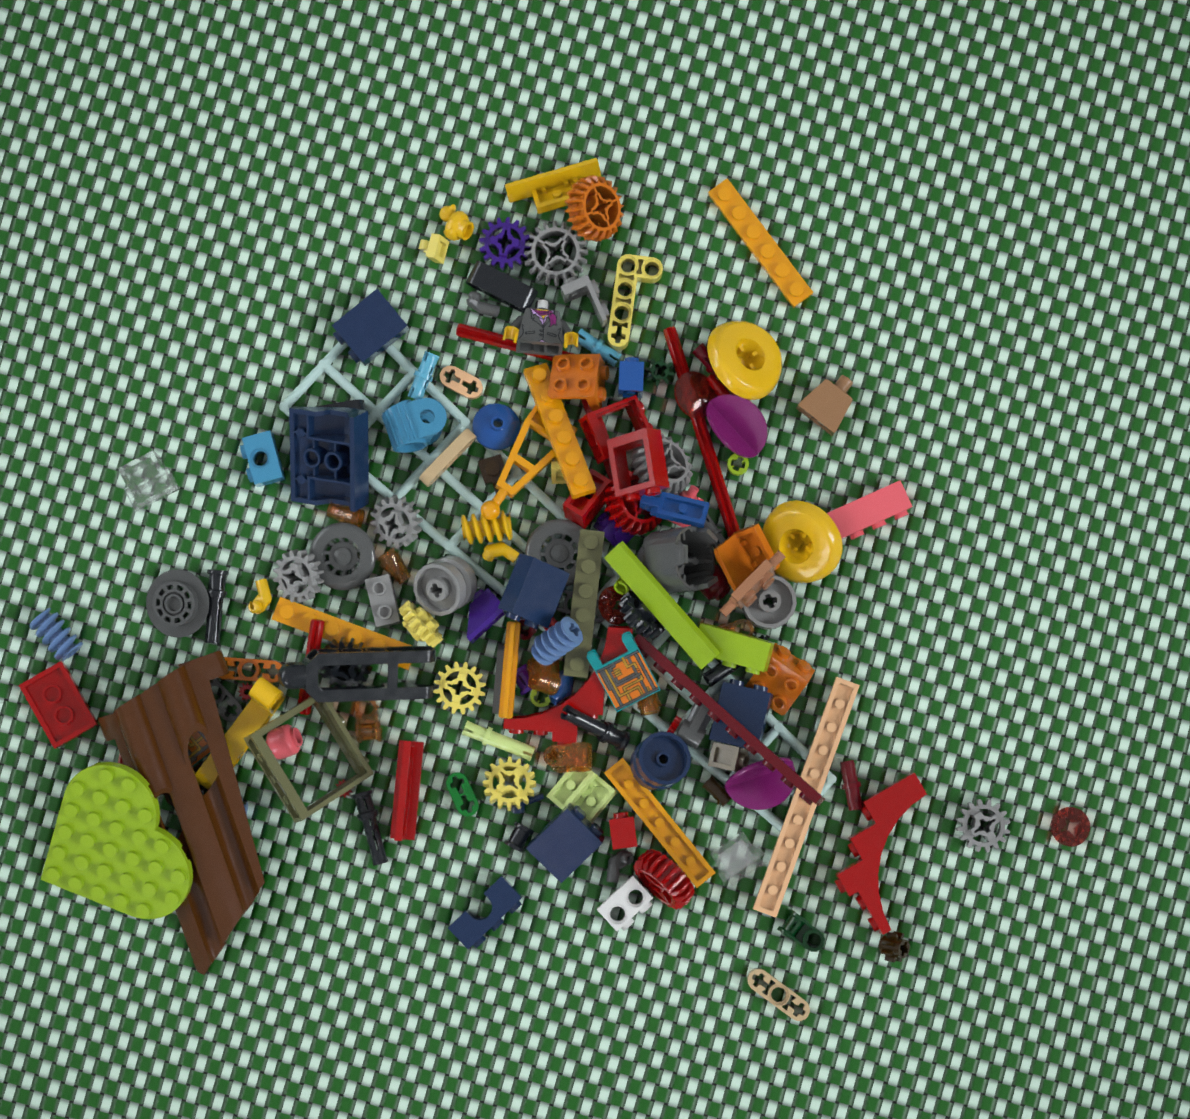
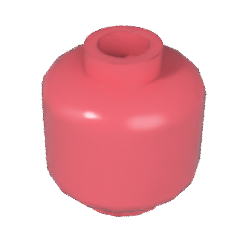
M289 724L269 731L266 736L267 741H265L275 758L279 760L297 754L303 744L300 731Z

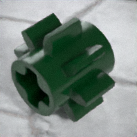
M661 357L658 362L651 359L652 367L645 368V372L650 373L647 382L653 380L656 382V388H658L659 383L663 382L668 386L669 381L667 378L674 377L675 373L669 371L673 363L666 364L664 357ZM655 368L665 369L664 377H661V375L655 376Z

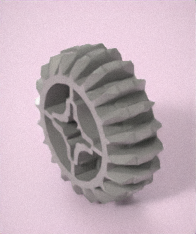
M553 221L552 228H549L547 222L543 223L544 231L536 227L535 232L537 236L529 234L530 241L533 243L525 242L527 247H531L530 251L524 252V255H528V258H530L525 261V266H533L529 270L531 275L539 272L536 277L537 281H541L543 277H546V285H549L551 279H554L555 286H559V279H563L564 282L568 279V276H576L574 271L583 273V268L579 264H587V259L582 256H587L588 250L581 248L585 247L587 242L586 240L579 241L581 236H577V233L573 235L575 230H571L572 226L566 230V222H562L561 228L557 227V221ZM552 236L562 237L555 243L543 241ZM569 241L576 250L574 261L565 253ZM538 247L547 255L543 266L536 259ZM561 247L560 255L562 256L556 255L551 259L552 253L549 250L556 252ZM557 264H562L565 267L569 266L561 271L549 270Z
M662 433L670 487L660 490V492L680 494L691 482L690 479L693 473L690 470L693 465L688 462L690 456L685 455V449L679 447V441L673 442L671 436L665 438ZM643 445L634 448L630 456L633 460L630 466L635 469L633 475L638 476V483L649 481Z

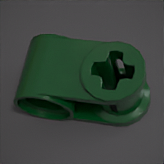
M791 909L789 917L782 927L779 926L777 930L811 952L821 950L825 944L824 935L809 924V921ZM795 921H797V922L795 923V925L793 926V928H792L791 930H789V929L791 928V926L793 925V923H794ZM811 933H816L820 937V943L815 947L808 946L806 942L807 936Z

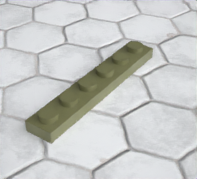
M580 529L570 618L575 620L582 631L583 641L579 646L566 653L563 676L588 678L590 663L587 659V652L591 650L605 534L603 531Z

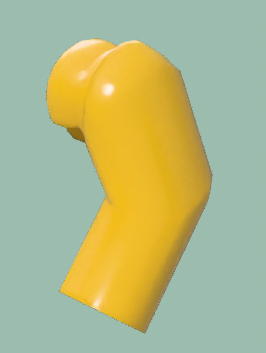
M498 542L485 546L482 557L484 560L492 562L495 557L503 556L514 563L520 553L504 542Z
M267 579L255 581L258 595L253 602L250 601L248 604V609L251 613L261 614L272 600Z

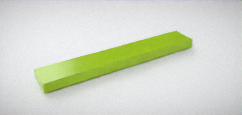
M623 541L604 557L701 670L720 654L710 640Z

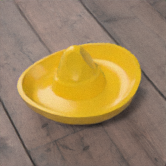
M730 321L720 324L711 332L707 343L711 366L719 380L732 393L744 399L757 400L765 397L775 388L782 371V356L776 341L766 330L751 322Z
M793 500L778 505L768 515L762 531L774 554L779 550L786 557L779 563L780 567L774 571L776 575L794 583H809L825 578L837 567L842 555V538L832 518L821 508L809 502Z

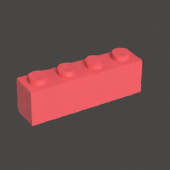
M901 480L827 514L836 524L841 538L844 539L850 536V539L853 540L864 535L863 530L872 526L873 530L886 525V519L894 516L895 520H898L908 515L907 510L913 506Z

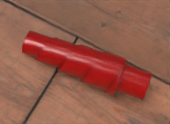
M712 374L705 378L717 396L730 394Z

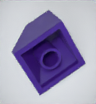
M488 588L485 591L482 589L477 591L469 607L467 639L472 644L507 613L498 608L500 600Z

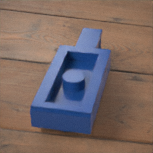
M662 492L655 495V497L641 496L639 508L649 511L650 515L657 518L704 528L710 503Z

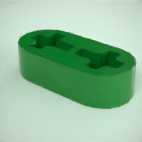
M460 772L449 775L446 786L458 812L467 817L474 815L479 809V802L468 778ZM455 776L458 779L463 778L464 783L461 784L464 792L461 794L457 787H451V783L454 782L453 777ZM466 795L468 801H474L475 805L472 806V812H468L467 809L462 810L461 806L464 804L461 796Z

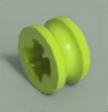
M737 454L731 455L727 461V469L734 476L743 475L749 467L748 458ZM740 458L743 460L741 464H745V467L739 468L736 471L733 469L734 465L731 466V462L737 461Z
M536 686L531 691L530 700L536 707H546L551 702L549 699L551 691L546 686ZM541 689L543 693L545 691L548 693L545 703L542 704L539 703V700L536 702L534 699L537 691Z

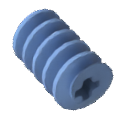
M48 608L39 614L30 623L29 627L31 630L38 629L35 635L38 638L43 637L42 643L44 645L50 644L48 647L49 652L56 651L54 655L56 660L62 659V661H65L82 647L83 642L74 644L73 642L77 635L68 637L71 628L62 629L61 627L65 621L60 620L56 622L55 619L59 615L58 612L49 614L51 608Z
M564 617L561 621L555 623L554 626L542 632L541 635L535 637L531 653L538 663L548 666L580 645L583 641L582 631L575 620L570 617Z

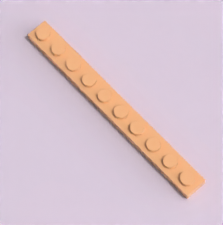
M836 677L800 775L820 794L860 686ZM797 787L752 908L775 918L779 912L817 806L814 802L811 805L807 804L799 796L801 791Z

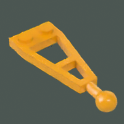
M536 405L524 420L495 488L499 491L492 500L484 502L481 506V514L487 520L496 519L500 514L499 506L506 496L514 497L556 458L552 449L536 465H533L518 455L529 428L549 440ZM572 425L574 433L576 434L578 428ZM513 464H515L527 473L511 486L505 481Z

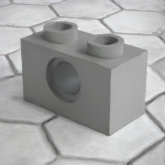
M385 574L365 579L376 627L380 629L402 623L391 576Z

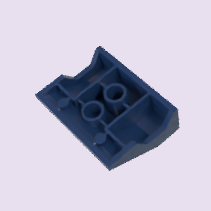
M290 407L291 501L311 505L329 503L349 506L352 512H356L368 505V410L349 407Z

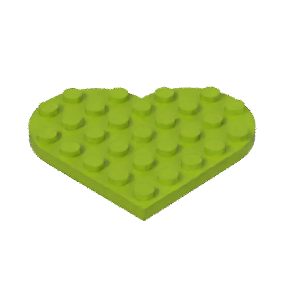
M99 762L76 774L65 790L41 880L127 915L141 919H157L175 911L187 898L193 882V869L190 859H187L181 848L183 845L165 829L158 827L160 822L159 802L157 798H154L152 791L148 787L150 785L148 781L137 771L126 765L116 762Z

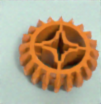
M594 175L580 178L571 185L572 189L566 192L569 198L564 201L568 205V208L564 211L569 213L567 221L573 224L571 230H577V236L584 237V240L595 242L612 237V234L618 232L617 227L622 225L619 218L624 216L621 212V208L624 205L620 204L619 200L622 196L616 194L618 187H612V181L605 180V177Z

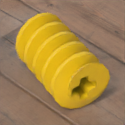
M501 510L499 518L494 520H487L482 514L480 520H477L474 513L471 514L470 521H467L465 515L461 516L463 540L465 541L466 538L470 545H473L475 537L480 544H483L485 536L490 543L493 542L494 535H496L499 542L503 540L504 534H506L508 540L513 538L511 516L509 513L507 517L504 510Z

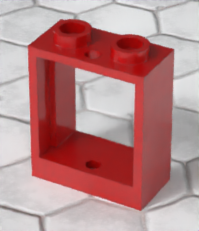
M637 395L587 413L578 420L597 464L610 460L607 439L599 423V418L626 408L635 431L646 427L653 428L652 424L648 423L644 414V405L638 400Z
M646 427L607 440L615 497L624 498L626 502L641 500L640 496H655L661 493L660 490L670 487L661 430ZM644 445L649 481L631 486L626 451Z

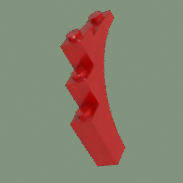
M608 626L605 647L600 658L602 664L628 651L622 641V634L630 631L633 635V628L630 626ZM593 671L590 678L579 690L562 703L541 712L513 716L510 719L504 718L503 729H509V733L523 734L524 730H532L534 735H548V732H552V742H557L558 746L571 747L572 743H577L578 726L561 719V713L567 714L562 711L566 705H570L590 717L598 719V715H603L605 689L597 674Z
M915 773L908 774L862 801L864 807L861 811L866 820H872L873 823L848 837L851 843L847 845L854 858L859 856L860 859L835 873L837 880L834 882L840 893L846 892L849 897L857 893L859 896L855 897L861 910L867 909L871 916L867 919L874 932L879 930L882 935L891 931V928L883 912L879 895L878 872L881 854L888 835L898 819L911 805L927 795Z

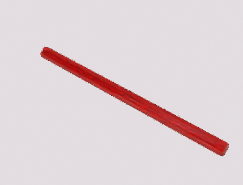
M668 327L663 331L729 538L736 531H739L740 528L676 327Z

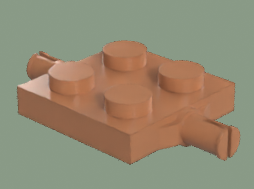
M778 550L769 560L766 559L731 594L732 597L729 598V601L719 611L727 617L736 607L741 610L744 606L748 608L757 599L756 594L762 588L766 590L774 582L775 567L786 557Z

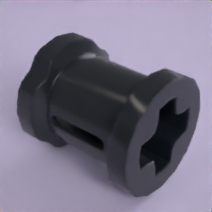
M515 821V828L509 839H505L504 843L523 853V847L528 837L533 835L534 831Z

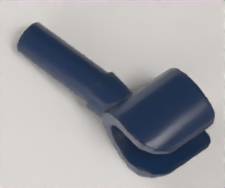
M543 793L528 798V804L544 799ZM521 802V809L519 810L515 805H512V813H525V805L528 804Z

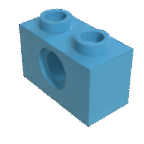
M270 430L242 438L244 445H240L243 459H248L250 468H247L246 472L250 483L254 482L255 486L261 487L286 480L274 434ZM259 454H266L267 462L261 466L257 465V456Z

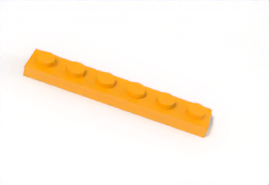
M728 178L708 192L709 197L790 305L795 308L813 295V291Z
M543 363L524 369L525 379L572 499L595 493L596 486L561 399H550L548 396L551 375L548 364Z
M283 597L279 598L272 616L274 621L309 633L312 619L323 620L324 630L322 638L331 642L335 639L339 643L341 638L344 637L346 642H350L351 638H354V644L356 645L362 642V647L412 646L302 604L290 602V600ZM411 663L398 664V667L409 670Z
M621 758L604 772L696 888L716 873L649 789L641 786L636 781L630 766L624 758Z

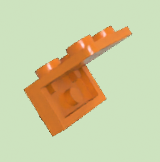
M600 354L555 355L552 361L548 396L550 399H586L592 411L602 408V401L606 400L605 380L609 379V367L605 365Z
M759 523L736 531L714 549L716 560L720 564L733 591L766 559L769 560L774 555ZM778 564L775 567V570H777L780 567V564Z
M775 643L768 670L766 672L760 671V675L753 674L745 687L753 689L754 684L767 687V692L773 694L770 708L780 715H785L810 681L815 669L807 661L791 654L790 650Z

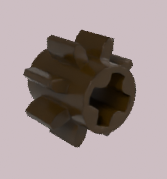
M896 931L893 933L887 932V936L885 935L880 939L879 951L881 954H885V961L901 962L902 958L907 957L910 944L908 940L903 939L904 933Z

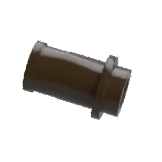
M714 776L710 777L702 786L717 801V805L720 804L724 807L732 799Z

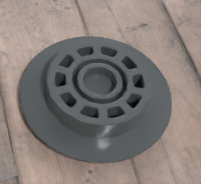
M554 519L544 522L531 533L526 544L525 555L541 560V557H545L547 560L545 563L557 568H563L565 572L570 573L565 587L574 584L576 561L573 558L578 552V549L574 550L572 545L576 543L578 547L580 529L583 528L565 519ZM555 535H562L561 539H555ZM568 536L572 540L568 542L565 540V537ZM551 537L552 541L547 544L545 541ZM542 546L546 547L544 553L540 552ZM572 563L574 566L568 569L567 566Z
M334 523L323 528L313 539L309 554L315 555L314 562H321L318 570H324V573L319 575V578L324 580L323 584L335 590H351L362 585L365 579L370 577L376 560L375 548L370 537L361 528L350 523ZM337 538H338L339 541H340V542H338V543H336V542L334 541V540L337 539ZM326 554L329 555V561L326 560ZM329 564H332L333 570L329 567ZM352 569V573L348 574V570ZM338 570L343 571L342 575L337 573Z
M179 569L169 570L159 575L151 584L146 598L147 613L153 625L163 634L171 637L189 636L204 624L208 616V592L202 581L194 574Z

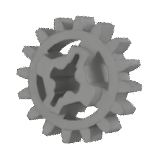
M393 495L390 498L387 496L381 502L375 504V510L370 514L375 519L370 522V525L376 526L373 534L379 533L381 535L379 537L380 542L385 539L387 540L386 544L388 547L394 543L396 548H400L402 545L408 546L418 538L417 534L422 531L418 524L423 519L417 518L420 510L412 508L414 505L413 501L407 504L405 496L398 500L397 495ZM394 507L393 510L386 511L387 508ZM399 533H407L406 535L399 536Z
M296 549L283 553V559L276 561L279 568L273 569V572L277 573L278 577L274 578L273 581L279 582L280 585L277 587V591H284L283 598L290 597V602L299 601L301 603L315 598L314 593L321 591L318 584L324 583V580L319 578V575L323 574L324 570H318L321 562L313 561L314 554L307 555V550L298 551Z
M981 799L976 800L975 806L973 803L968 802L969 809L960 810L964 815L963 818H956L958 822H961V826L957 827L956 831L963 832L959 839L961 841L967 839L966 847L968 848L974 844L975 851L977 852L981 850V847L984 848L985 852H990L991 845L993 848L998 849L999 845L997 842L1005 843L1006 839L1003 837V834L1010 833V830L1005 829V825L1009 824L1010 820H1004L1003 818L1007 812L998 811L1000 808L999 803L992 807L991 800L989 799L986 800L985 805ZM979 809L990 810L993 814L984 816ZM971 816V827L967 828V822L969 817ZM980 820L985 822L990 821L985 826L987 829L986 831L981 829L977 830L978 827L981 825L979 822ZM999 823V829L997 834L995 835V825ZM982 835L987 842H978L973 837Z

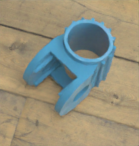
M421 398L413 401L411 399L404 400L391 406L381 415L393 451L399 453L416 452L435 443L441 436L447 420V414L443 405L432 398Z

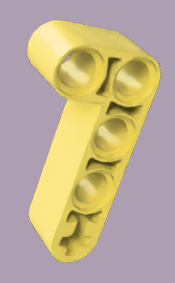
M625 254L618 260L608 328V344L616 351L625 349L629 343L637 282L656 283L662 277L663 265L657 258ZM626 262H630L635 268L632 272H624L621 266ZM653 265L658 268L659 272L651 276L646 273L645 269ZM622 286H628L632 292L628 296H622L619 294L618 289ZM619 309L626 310L628 317L624 320L617 319L615 312ZM617 326L622 327L621 337L623 339L620 340V343H615V338H612L617 335Z

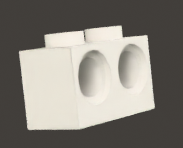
M632 875L597 908V911L616 931L620 928L625 931L634 923L632 917L638 912L643 914L653 905L650 902L653 896ZM632 890L642 892L643 898L639 903H632L629 900L628 896ZM617 906L623 908L625 911L624 917L620 920L613 919L610 915L612 908Z

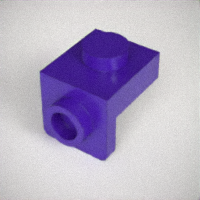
M602 513L597 518L593 527L597 531L605 532L604 537L614 548L622 541L627 544L635 536L630 535L629 532L622 533L621 527L614 528L615 521L608 520L611 516L610 513Z

